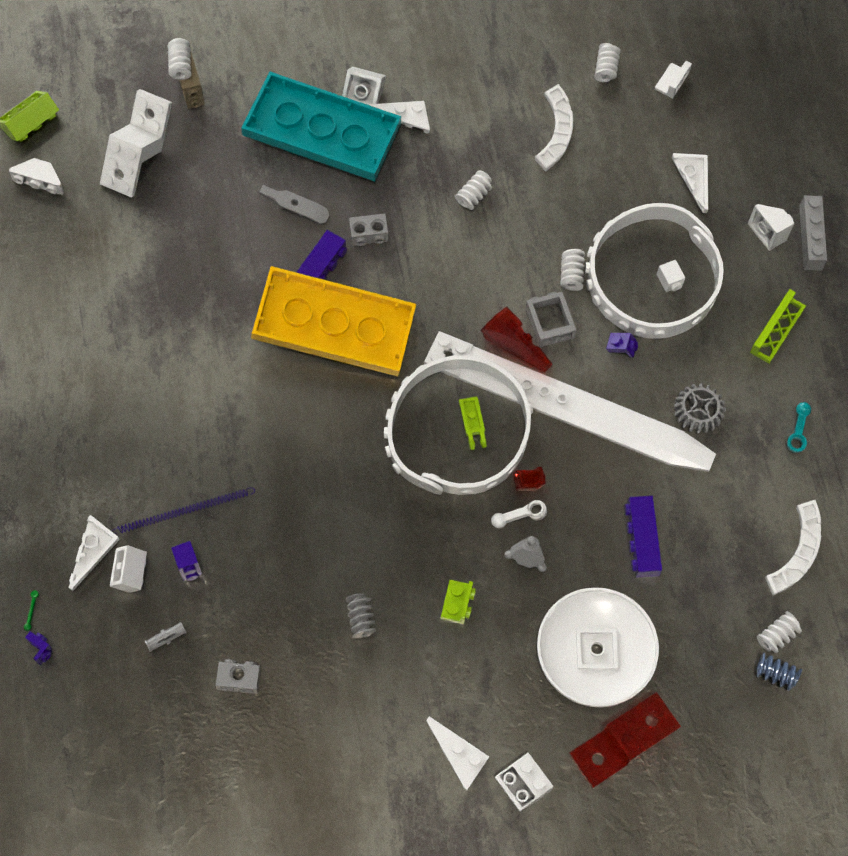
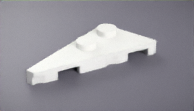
M424 101L367 104L401 116V124L408 128L416 127L424 130L423 133L426 134L430 131Z
M673 153L672 160L702 213H707V155Z
M91 515L88 517L85 533H83L82 544L79 547L75 560L76 565L69 580V589L71 591L77 588L120 540L118 536Z
M429 716L426 721L430 730L461 781L464 790L467 791L489 759V756Z

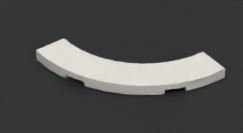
M559 84L544 93L555 117V130L551 141L535 156V160L545 172L553 167L563 156L571 140L573 130V112L571 111L568 97Z
M816 500L797 505L796 507L801 526L799 544L794 556L785 566L765 577L772 595L781 593L797 583L811 567L817 556L821 542V516Z

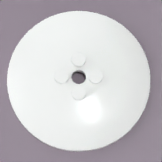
M585 588L565 595L548 610L538 632L537 653L540 666L546 678L563 696L585 706L611 707L632 699L645 688L657 666L659 643L651 619L633 599L611 589ZM595 644L600 645L602 652L600 654L593 653L591 646Z

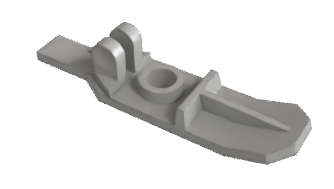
M262 185L259 192L274 200L278 208H285L318 224L326 223L329 217L327 208L290 191H277ZM296 202L298 205L293 206L291 203Z

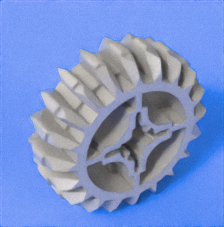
M702 383L698 387L692 384L691 388L687 386L684 391L681 390L678 394L679 396L675 399L674 409L676 411L674 415L679 417L678 423L684 422L683 428L690 427V432L693 429H696L697 434L701 430L704 433H707L709 429L713 431L715 426L718 427L725 417L726 408L723 407L725 401L720 400L722 398L721 394L716 395V389L709 390L710 385L703 388ZM687 400H689L691 406L689 411L685 407ZM710 406L714 409L712 417L709 415L710 412L708 410Z

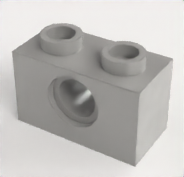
M230 659L219 662L216 679L217 690L258 694L261 675L260 665L251 661L240 664ZM237 672L244 673L243 678L240 680H236L233 677Z

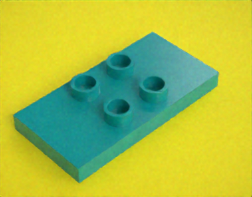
M269 71L241 130L242 136L375 181L401 126V116Z

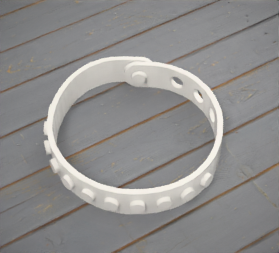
M646 204L621 213L613 220L608 221L601 232H597L593 239L595 242L594 246H590L587 253L590 261L585 264V273H588L586 285L588 291L590 290L593 303L610 322L635 336L660 339L672 337L691 329L707 316L716 301L722 285L723 261L717 246L713 242L714 239L711 231L690 211L674 204ZM651 219L669 220L687 229L691 240L706 255L714 273V292L708 302L692 315L670 323H647L634 319L620 311L604 295L595 274V256L602 244L615 232L633 223Z
M453 355L436 358L425 365L419 366L415 372L402 381L398 392L395 391L391 402H393L391 409H388L386 413L388 427H384V438H388L389 446H385L387 457H391L393 461L392 467L397 474H401L412 484L438 495H441L443 491L457 495L477 494L499 485L516 469L527 446L533 407L532 403L528 402L524 386L518 383L511 372L501 368L497 363L485 360L479 356ZM456 368L482 371L500 380L515 394L523 410L525 434L514 459L498 474L484 481L459 484L443 480L432 473H422L420 476L410 471L398 458L393 444V427L398 409L407 393L417 383L434 373Z

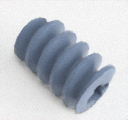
M765 652L761 655L756 668L758 678L765 674V681L772 677V684H775L779 680L781 688L788 684V691L795 687L802 672V669L796 672V666L794 665L788 669V662H784L781 665L779 658L773 662L772 655L765 659Z

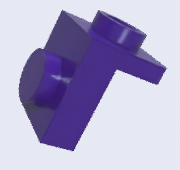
M610 333L606 349L609 353H627L630 358H634L635 351L638 349V342L631 333Z
M29 631L25 638L31 645L39 649V652L33 659L37 664L41 665L43 662L48 661L53 649L46 642V637L38 632L35 635Z

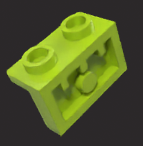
M449 580L441 619L464 624L465 618H470L472 607L468 606L469 600H474L476 588H472V581H469L468 584Z

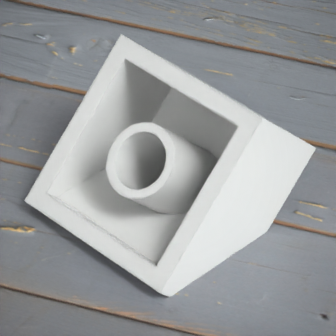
M352 66L347 70L342 96L364 104H378L383 92L386 75Z
M757 204L753 209L748 225L770 251L787 241L794 226V221L791 215L787 214L784 209Z

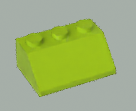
M35 91L0 117V128L12 140L23 141L28 137L29 132L41 128V123L53 119L59 108L48 92Z

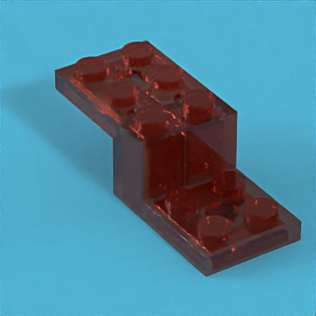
M656 692L607 724L602 732L571 751L569 756L593 789L643 756L648 749L680 729L681 726ZM648 716L655 717L657 725L654 727L649 726L646 723V718ZM596 754L603 757V764H594L592 756Z

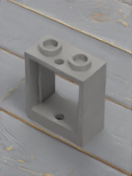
M551 292L546 296L532 297L527 301L526 312L539 348L575 338L576 328L563 292ZM559 303L567 326L543 332L535 309Z

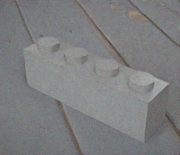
M804 195L799 206L804 270L822 271L827 262L822 196Z

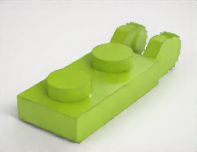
M478 397L459 399V407L466 437L468 436L470 450L475 449L473 435H479L480 445L482 448H486L485 427Z

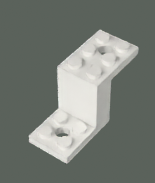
M141 89L137 90L130 124L109 135L100 185L131 198L135 196L142 162L162 151L172 106L171 101ZM148 109L153 110L154 118L149 116ZM118 169H120L123 172V178H121L118 175Z

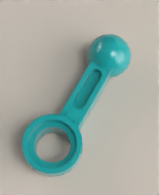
M801 402L797 405L796 413L798 417L794 434L790 435L787 439V447L793 453H800L807 446V440L802 435L806 417L811 413V406L807 402ZM794 439L799 440L801 447L794 448L791 441Z

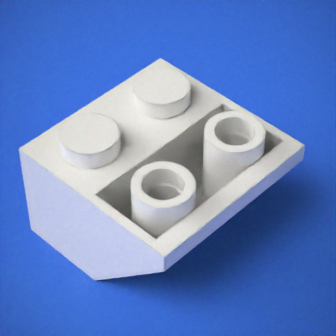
M526 753L495 776V779L519 812L536 803L552 791L554 787L529 753Z

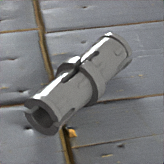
M179 622L167 630H160L161 633L144 641L149 651L152 652V650L166 643L167 645L170 644V641L186 634L182 623Z

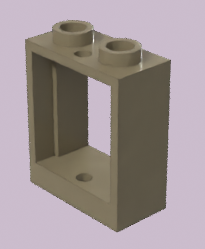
M191 51L190 65L192 75L188 79L179 80L188 109L205 105L201 83Z

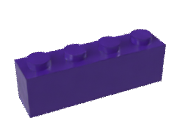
M326 230L296 273L326 280L328 273L336 268L338 259L346 254V240Z
M653 496L629 497L624 510L625 515L629 517L627 533L631 534L629 551L633 553L634 560H631L632 572L635 571L636 578L660 576L662 564Z

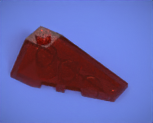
M507 306L480 330L485 339L543 372H546L553 365L539 346H534L531 334H526L521 328L523 323Z

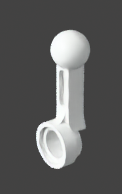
M534 500L522 508L504 514H494L491 518V523L495 528H502L506 523L527 516L533 520H541L547 514V507L542 501ZM535 505H540L542 509L539 513L534 514L531 512Z

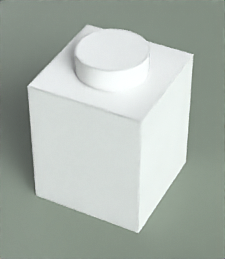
M676 260L659 266L656 275L666 292L671 290L677 291L682 288L685 276Z

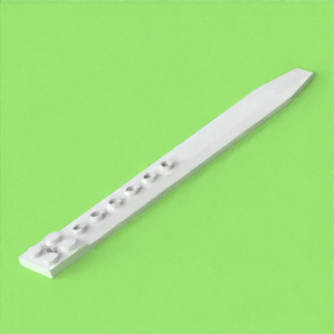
M441 331L438 332L424 361L425 365L436 358H443L446 356L444 353L448 351L452 352V355L479 356L485 360L493 361L501 368L511 372L518 383L524 386L528 402L532 403L533 410L670 466L709 472L716 453L680 429L473 346V344ZM467 368L440 371L520 404L515 394L504 383L487 373Z

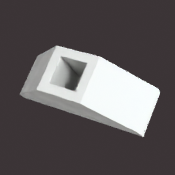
M33 158L9 169L12 180L18 184H27L34 189H44L51 194L63 195L64 193L60 180L52 164Z

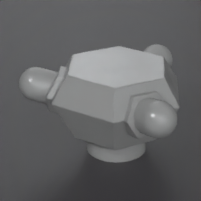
M533 536L521 540L504 553L506 559L514 558L517 564L528 568L537 567L540 572H545L547 569L540 541Z

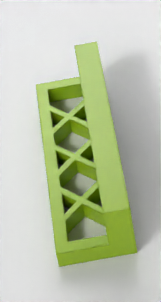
M789 289L750 351L751 354L769 364L806 307V305L794 299L796 292ZM792 304L799 308V311L790 314L788 306ZM787 318L789 326L781 328L779 320ZM779 332L781 339L772 342L770 334ZM770 346L771 355L767 356L760 352L761 348Z

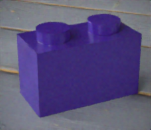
M188 541L171 547L183 581L197 579L198 575H201L202 572L191 542Z

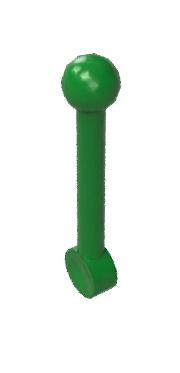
M36 590L30 593L32 600L27 622L24 624L25 631H29L32 628L30 623L34 605L39 597V593Z

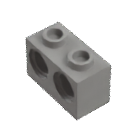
M385 214L349 218L352 246L388 242Z

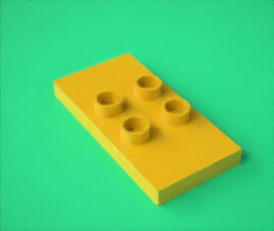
M271 266L251 339L398 377L416 304Z

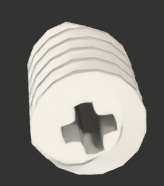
M175 38L167 45L168 72L171 77L178 80L188 79L192 75L190 43L182 38Z
M610 43L599 45L596 73L594 75L597 81L606 83L617 77L616 72L618 71L617 66L619 65L618 60L620 59L619 54L621 52L619 47Z
M478 170L471 177V180L455 195L456 201L463 207L473 210L474 205L479 203L478 200L483 199L482 195H487V190L490 191L492 189L490 176L484 171Z
M569 249L562 253L560 285L564 289L570 291L583 289L584 251Z
M786 611L785 615H781L779 620H775L774 624L768 626V629L762 631V634L757 636V641L767 652L772 650L774 653H778L777 646L780 648L785 647L782 641L789 643L790 639L788 636L795 638L796 634L794 631L800 634L802 629L794 615Z

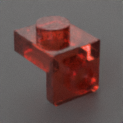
M540 466L534 470H516L513 472L516 491H537L546 484V477L543 468Z

